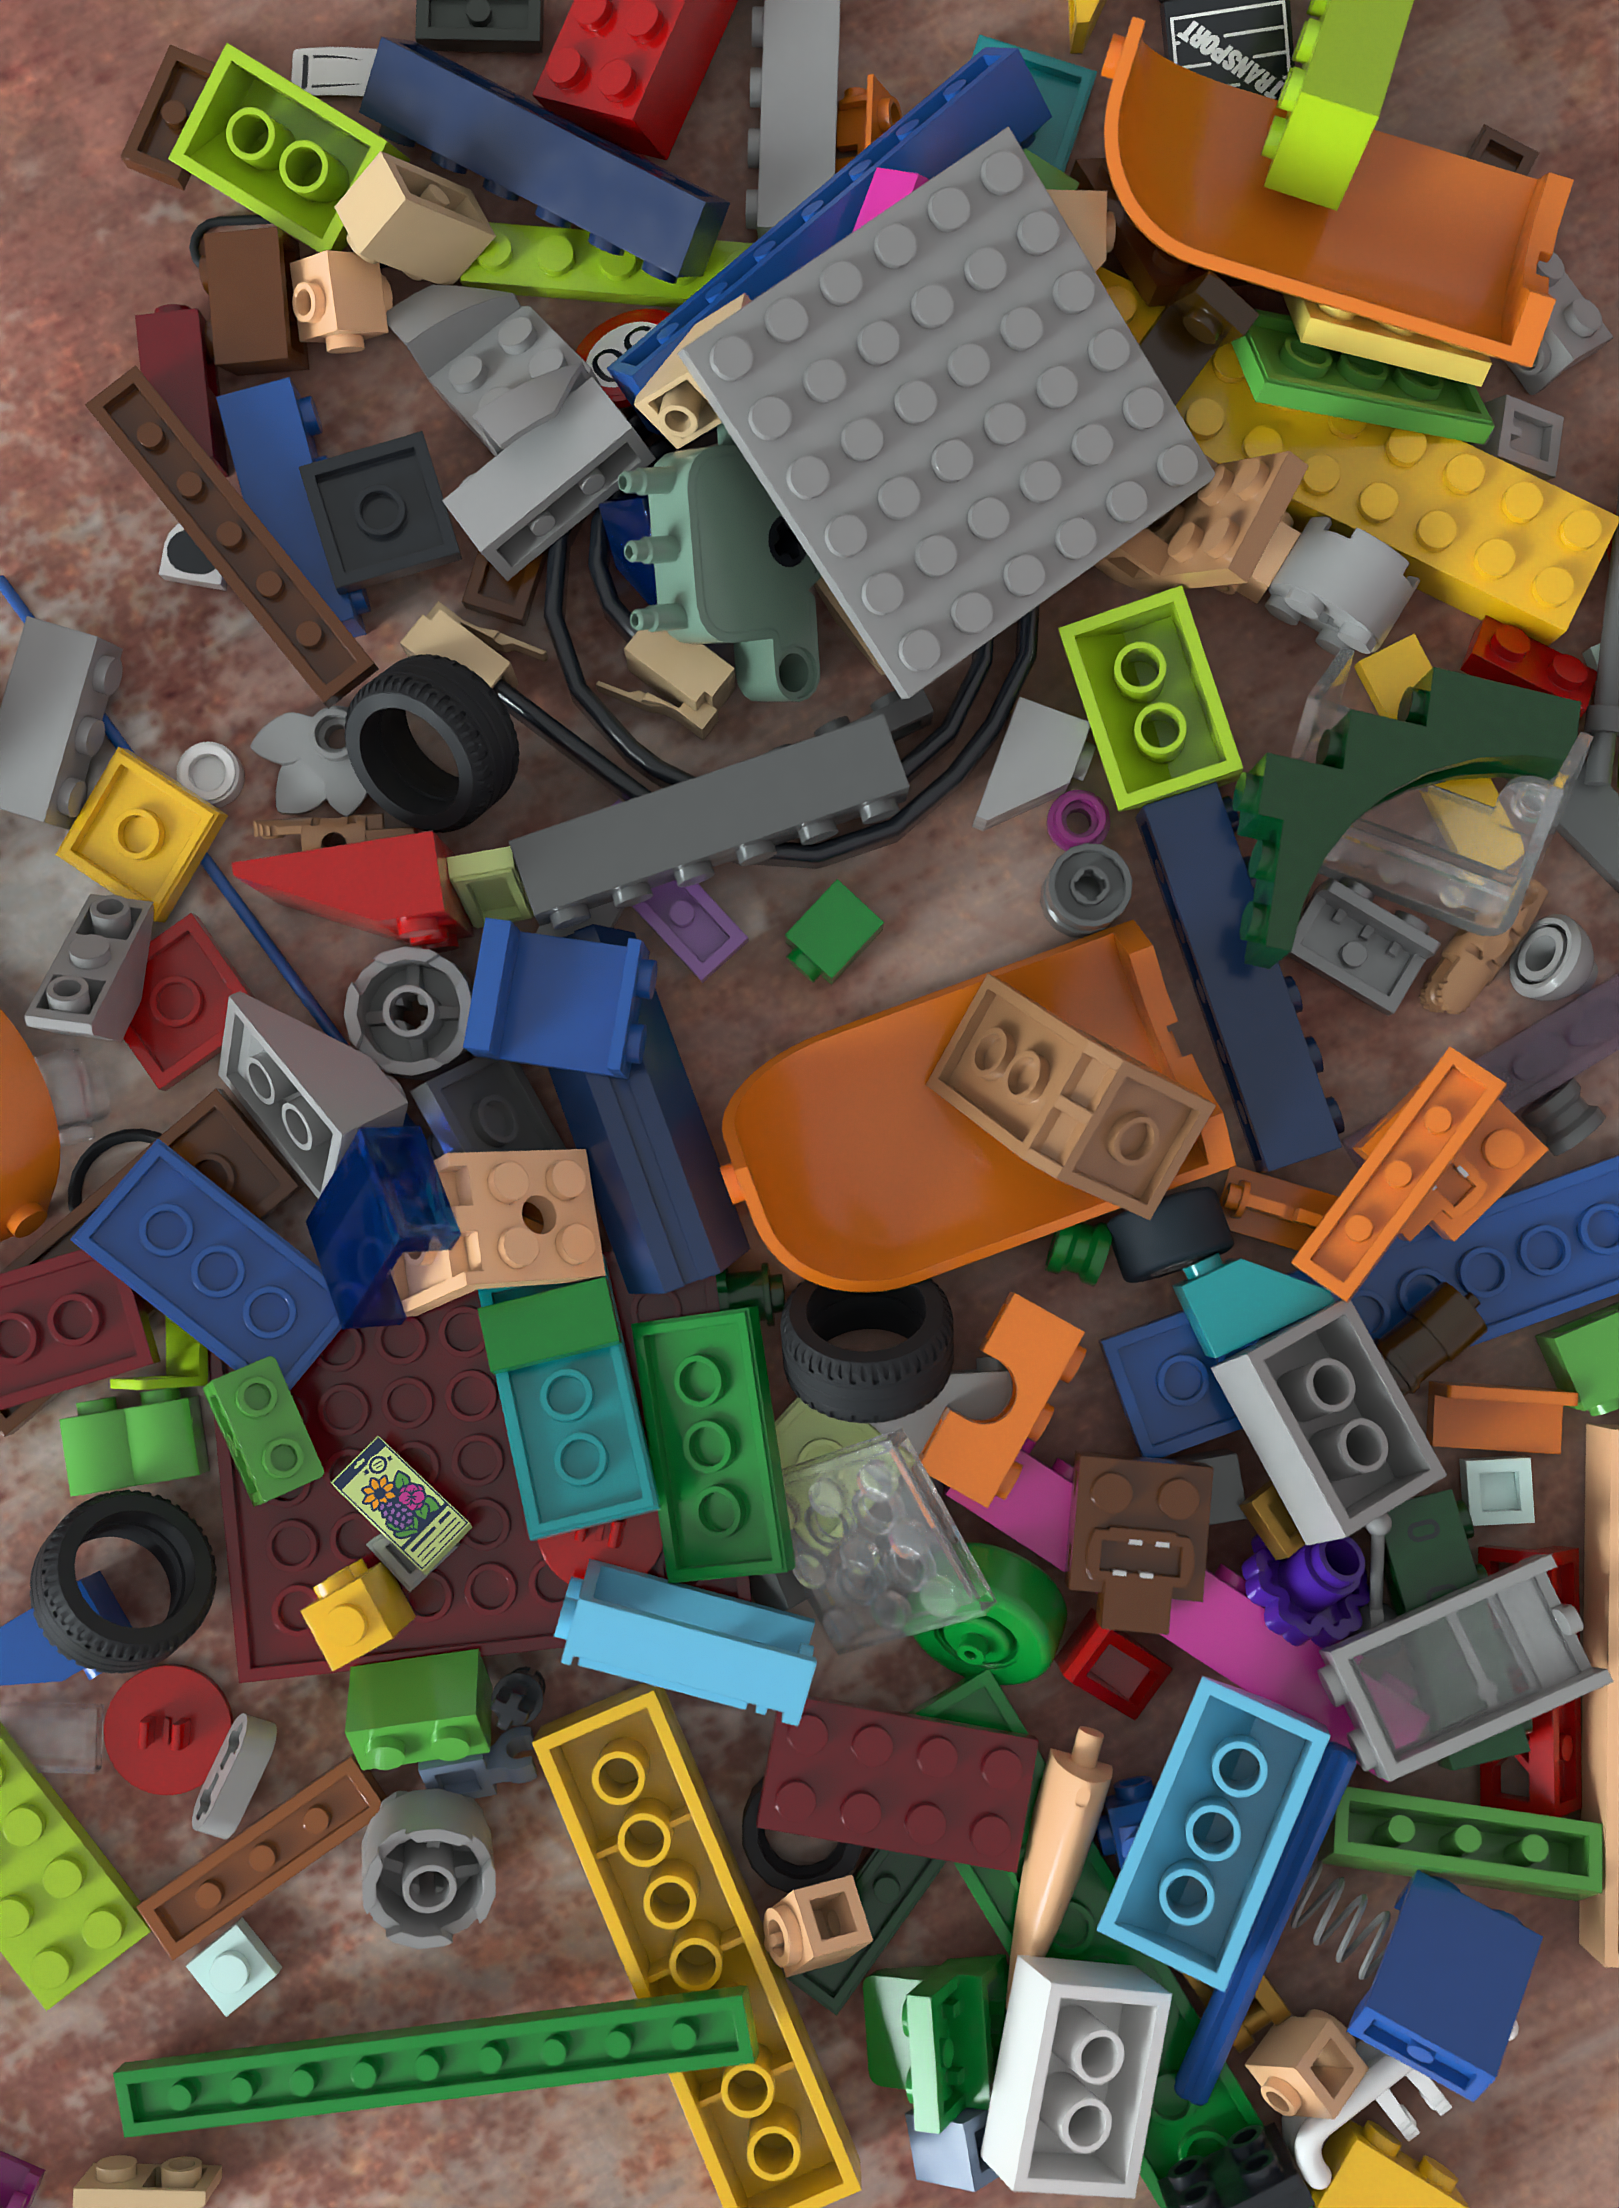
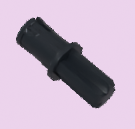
M519 1667L499 1680L493 1689L490 1707L499 1718L496 1724L497 1727L508 1731L512 1725H525L537 1717L542 1710L546 1691L545 1679L539 1671L536 1670L532 1676L528 1674L531 1667Z

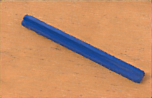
M1330 1740L1327 1743L1226 1990L1223 1992L1217 1988L1214 1989L1177 2073L1174 2091L1180 2098L1188 2100L1195 2105L1202 2106L1209 2100L1357 1765L1356 1753L1340 1743Z

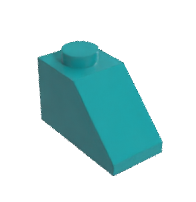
M1218 1252L1183 1267L1182 1269L1187 1279L1172 1285L1205 1356L1215 1359L1335 1303L1330 1291L1241 1258H1229L1222 1261Z

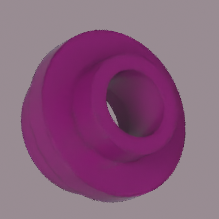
M1072 790L1062 794L1053 802L1049 809L1046 823L1052 841L1059 848L1067 851L1072 847L1085 843L1101 845L1109 832L1111 820L1109 810L1100 797L1086 790ZM1075 812L1082 813L1089 821V829L1084 833L1072 832L1066 823L1068 815Z

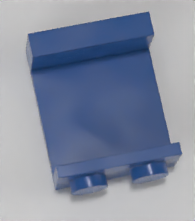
M485 917L463 1048L476 1057L629 1079L631 1064H641L645 1052L647 1026L638 1024L642 998L652 999L655 991L657 960L649 959L650 951L640 939L628 938L627 946L522 932L512 921Z
M1417 1870L1396 1900L1394 1908L1400 1911L1372 1986L1355 2008L1346 2032L1474 2102L1497 2077L1543 1936L1523 1926L1522 1922L1514 1915L1503 1910L1491 1909L1466 1896L1452 1882L1441 1877L1429 1876Z

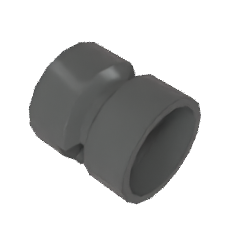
M1085 843L1068 849L1056 860L1042 884L1040 903L1045 918L1054 929L1069 937L1083 938L1105 930L1123 913L1131 898L1133 880L1128 865L1117 852L1104 845Z

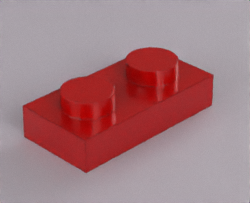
M1487 615L1475 630L1460 668L1461 671L1471 676L1580 701L1579 720L1587 710L1597 678V671L1584 665L1576 657L1562 654L1527 636L1519 628L1505 625Z

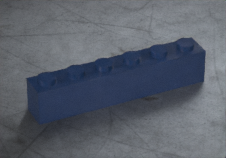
M381 36L359 113L381 124L379 129L380 135L407 147H415L416 142L433 151L430 158L432 162L447 170L466 174L467 169L477 173L485 178L482 187L499 197L518 201L519 196L533 202L537 205L535 214L551 224L563 228H571L573 223L589 231L588 242L605 252L623 256L624 252L627 251L643 259L641 269L659 280L676 284L679 277L703 276L730 202L414 41Z
M1217 782L1143 806L1135 819L1256 1172H1270L1342 1148L1338 1134L1345 1131L1343 1117L1336 1100L1332 1096L1325 1098L1317 1074L1324 1070L1323 1060L1312 1036L1304 1037L1296 1013L1302 1012L1303 1004L1296 982L1290 975L1283 976L1279 962L1270 969L1244 964L1247 941L1240 939V924L1247 904L1253 901L1256 879L1249 877L1251 857L1249 855L1242 857L1234 834L1238 831L1239 816L1237 811L1233 810L1231 797H1221Z

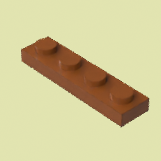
M352 1753L146 1897L136 1908L173 1961L368 1825L370 1820L380 1810V1805L387 1796L369 1769L361 1770L355 1754Z

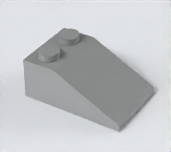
M241 991L230 995L218 1075L326 1210L390 1178L408 1106L405 1093L398 1081L391 1076H386L370 1056Z

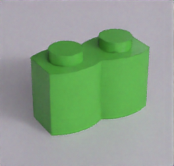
M177 1387L140 1392L142 1405L117 1408L116 1396L76 1403V1416L59 1419L70 1497L192 1477L210 1471L199 1395L181 1398L180 1388Z

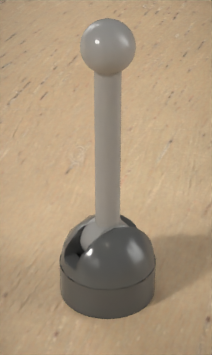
M1387 1513L1366 1525V1529L1371 1534L1370 1601L1359 1609L1362 1617L1361 1628L1349 1635L1348 1638L1398 1616L1394 1609L1388 1604L1383 1603L1385 1535L1392 1527L1391 1517ZM1402 1636L1360 1655L1374 1659L1391 1657L1401 1649Z

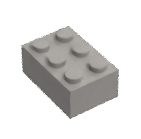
M1341 1299L1290 1323L1211 1367L1307 1546L1346 1538L1447 1476L1351 1300L1347 1304Z

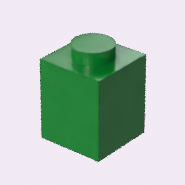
M837 879L785 934V942L792 948V951L786 958L811 982L814 983L821 975L832 985L883 931L884 922Z

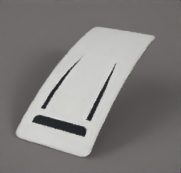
M352 47L296 49L293 52L291 82L313 96L363 97L377 49Z

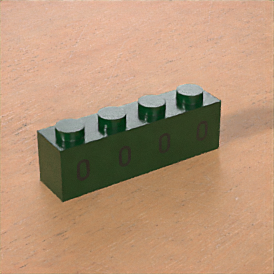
M1452 1489L1410 1498L1387 1512L1391 1517L1392 1527L1385 1535L1384 1580L1392 1608L1398 1616L1488 1576L1486 1569L1481 1563L1474 1564L1467 1540L1474 1537L1472 1519L1463 1500L1456 1501ZM1483 1599L1455 1613L1487 1680L1493 1682L1497 1688L1495 1697L1499 1703L1517 1695L1513 1694L1506 1668L1513 1666V1657L1501 1628L1494 1629L1486 1604L1488 1601ZM1445 1617L1402 1636L1403 1646L1417 1692H1419L1418 1697L1422 1710L1430 1716L1426 1723L1429 1734L1488 1708L1485 1700L1479 1699L1475 1694L1476 1681ZM1532 1719L1437 1761L1438 1766L1455 1771L1529 1752L1530 1747L1526 1734L1533 1731Z

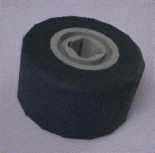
M1210 1187L1193 1188L1164 1196L1150 1220L1127 1210L1113 1217L1107 1223V1227L1112 1234L1111 1245L1124 1281L1129 1283L1148 1281L1182 1271L1183 1267L1216 1252L1222 1255L1234 1246V1240L1217 1193Z

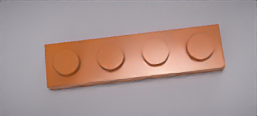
M1449 1046L1291 1263L1348 1304L1506 1090L1507 1084Z

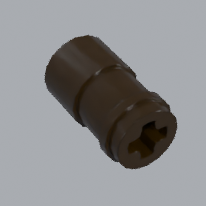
M1441 1282L1406 1312L1404 1319L1380 1339H1373L1404 1397L1408 1393H1415L1420 1388V1383L1446 1361L1452 1362L1488 1331L1484 1320L1475 1309L1481 1303L1471 1292L1463 1296L1449 1283Z

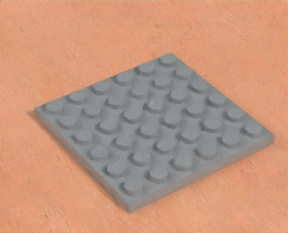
M1009 127L677 353L901 699H907L916 694L1212 481L1216 474Z

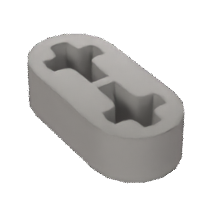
M246 1713L240 1714L233 1722L196 1800L192 1816V1828L195 1831L221 1839H228L235 1832L272 1755L277 1735L275 1723Z

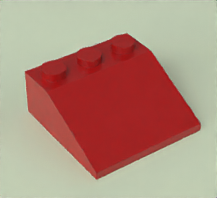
M433 831L231 863L235 878L279 905L403 944L420 946L422 949H430L435 953L458 949V939L474 937L473 925L449 879L447 857L456 855Z

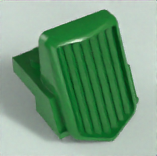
M1006 1954L948 1958L941 1965L879 1969L864 1980L863 1997L869 2076L872 2082L878 2086L906 2090L908 2101L914 2107L915 2131L941 2134L966 2107L989 2110L1007 2014L1005 2006L1009 1965H1007Z

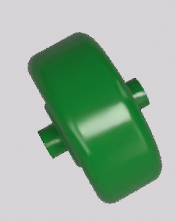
M962 1542L939 1548L923 1562L906 1603V1620L909 1630L918 1645L932 1659L945 1668L963 1677H969L989 1670L999 1685H1018L1037 1679L1052 1665L1066 1627L1067 1607L1064 1597L1055 1582L1030 1560L1002 1547L985 1543Z

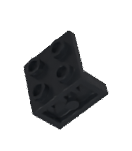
M1275 2122L1264 2127L1260 2125L1245 2127L1228 2139L1227 2146L1205 2157L1200 2155L1186 2157L1169 2169L1168 2176L1157 2181L1166 2208H1309L1315 2205Z

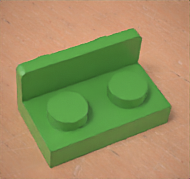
M268 1356L216 1378L203 1388L253 1507L268 1502L323 1476L324 1469L277 1360L273 1356Z

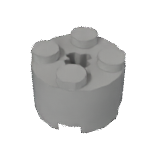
M1312 517L1268 587L1271 596L1264 606L1270 614L1287 624L1297 625L1301 621L1319 632L1315 641L1330 654L1348 659L1353 650L1365 654L1376 652L1420 583V579L1413 576L1405 578L1403 573L1410 563L1389 545L1366 531L1356 527L1352 536L1347 538L1336 532L1328 531L1332 525L1331 518Z
M406 946L379 953L373 958L375 961L361 971L356 982L350 984L346 994L344 1019L350 1041L362 1053L370 1056L378 1067L385 1072L400 1078L427 1081L468 1062L473 1056L472 1053L463 1048L474 984L462 969L430 949ZM418 1000L420 1005L428 1009L426 1020H421V1026L417 1029L403 1021L404 1011H413L412 1002Z
M439 1788L412 1790L410 1792L396 1791L382 1801L380 1810L370 1820L362 1839L363 1908L367 1915L370 1912L373 1920L386 1929V1937L393 1943L416 1949L445 1947L453 1943L454 1934L467 1929L477 1918L479 1923H481L487 1917L496 1896L495 1864L491 1830L484 1818L483 1809L474 1798Z

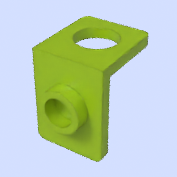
M165 1315L166 1375L111 1378L110 1388L149 1390L206 1386L208 1384V1349Z

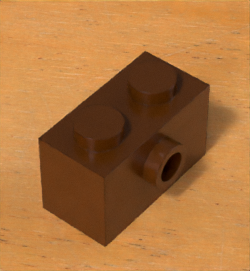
M279 227L204 234L206 255L200 257L199 273L205 292L209 294L211 320H207L205 324V341L210 356L215 359V365L237 376L309 370L307 342H300L297 318L292 306L293 286L290 263L300 260L299 241Z

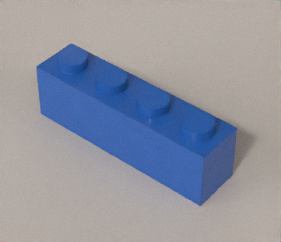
M290 377L217 396L216 399L243 500L354 638L366 635L361 615L371 612L366 588L339 595L299 471L300 466L329 458L327 455L319 457L313 436L322 434L323 429L312 396L302 398Z

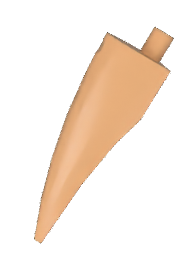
M1079 1727L1072 1754L1050 1748L1033 1809L1023 1863L1010 1953L1006 2010L1008 2009L1017 1955L1046 1957L1080 1878L1113 1775L1112 1765L1097 1761L1104 1734L1090 1727Z

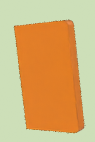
M1429 1380L1426 1438L1430 1445L1435 1447L1561 1455L1563 1406H1578V1393L1556 1388Z

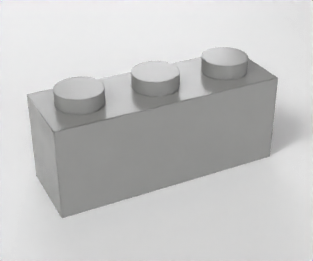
M591 377L579 388L568 394L556 417L537 426L507 446L479 471L465 478L460 486L442 501L481 554L508 581L620 489L618 479L623 471H633L638 467H647L656 458L632 425L595 379Z
M29 616L26 617L0 707V809L70 830L74 817L79 815L86 802L87 785L84 781L91 757L98 753L104 740L105 726L102 720L109 696L116 692L121 682L123 667L120 658L123 651L122 648L91 634Z

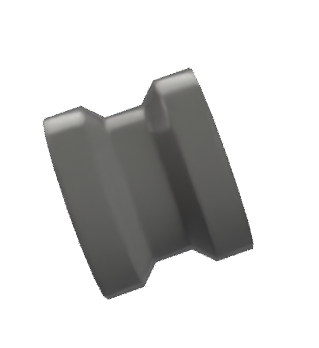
M1573 1076L1551 1087L1533 1101L1521 1114L1522 1119L1529 1127H1539L1547 1137L1546 1147L1554 1156H1558L1576 1146L1593 1133L1606 1119V1115L1598 1106L1588 1105L1580 1096L1581 1086Z

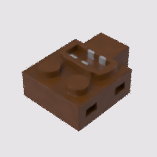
M1075 1451L1064 1583L1069 1590L1098 1592L1096 1621L1102 1629L1169 1635L1172 1599L1203 1602L1214 1471L1212 1466L1204 1462Z

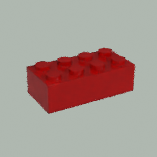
M574 0L532 95L544 108L628 151L667 160L738 0Z

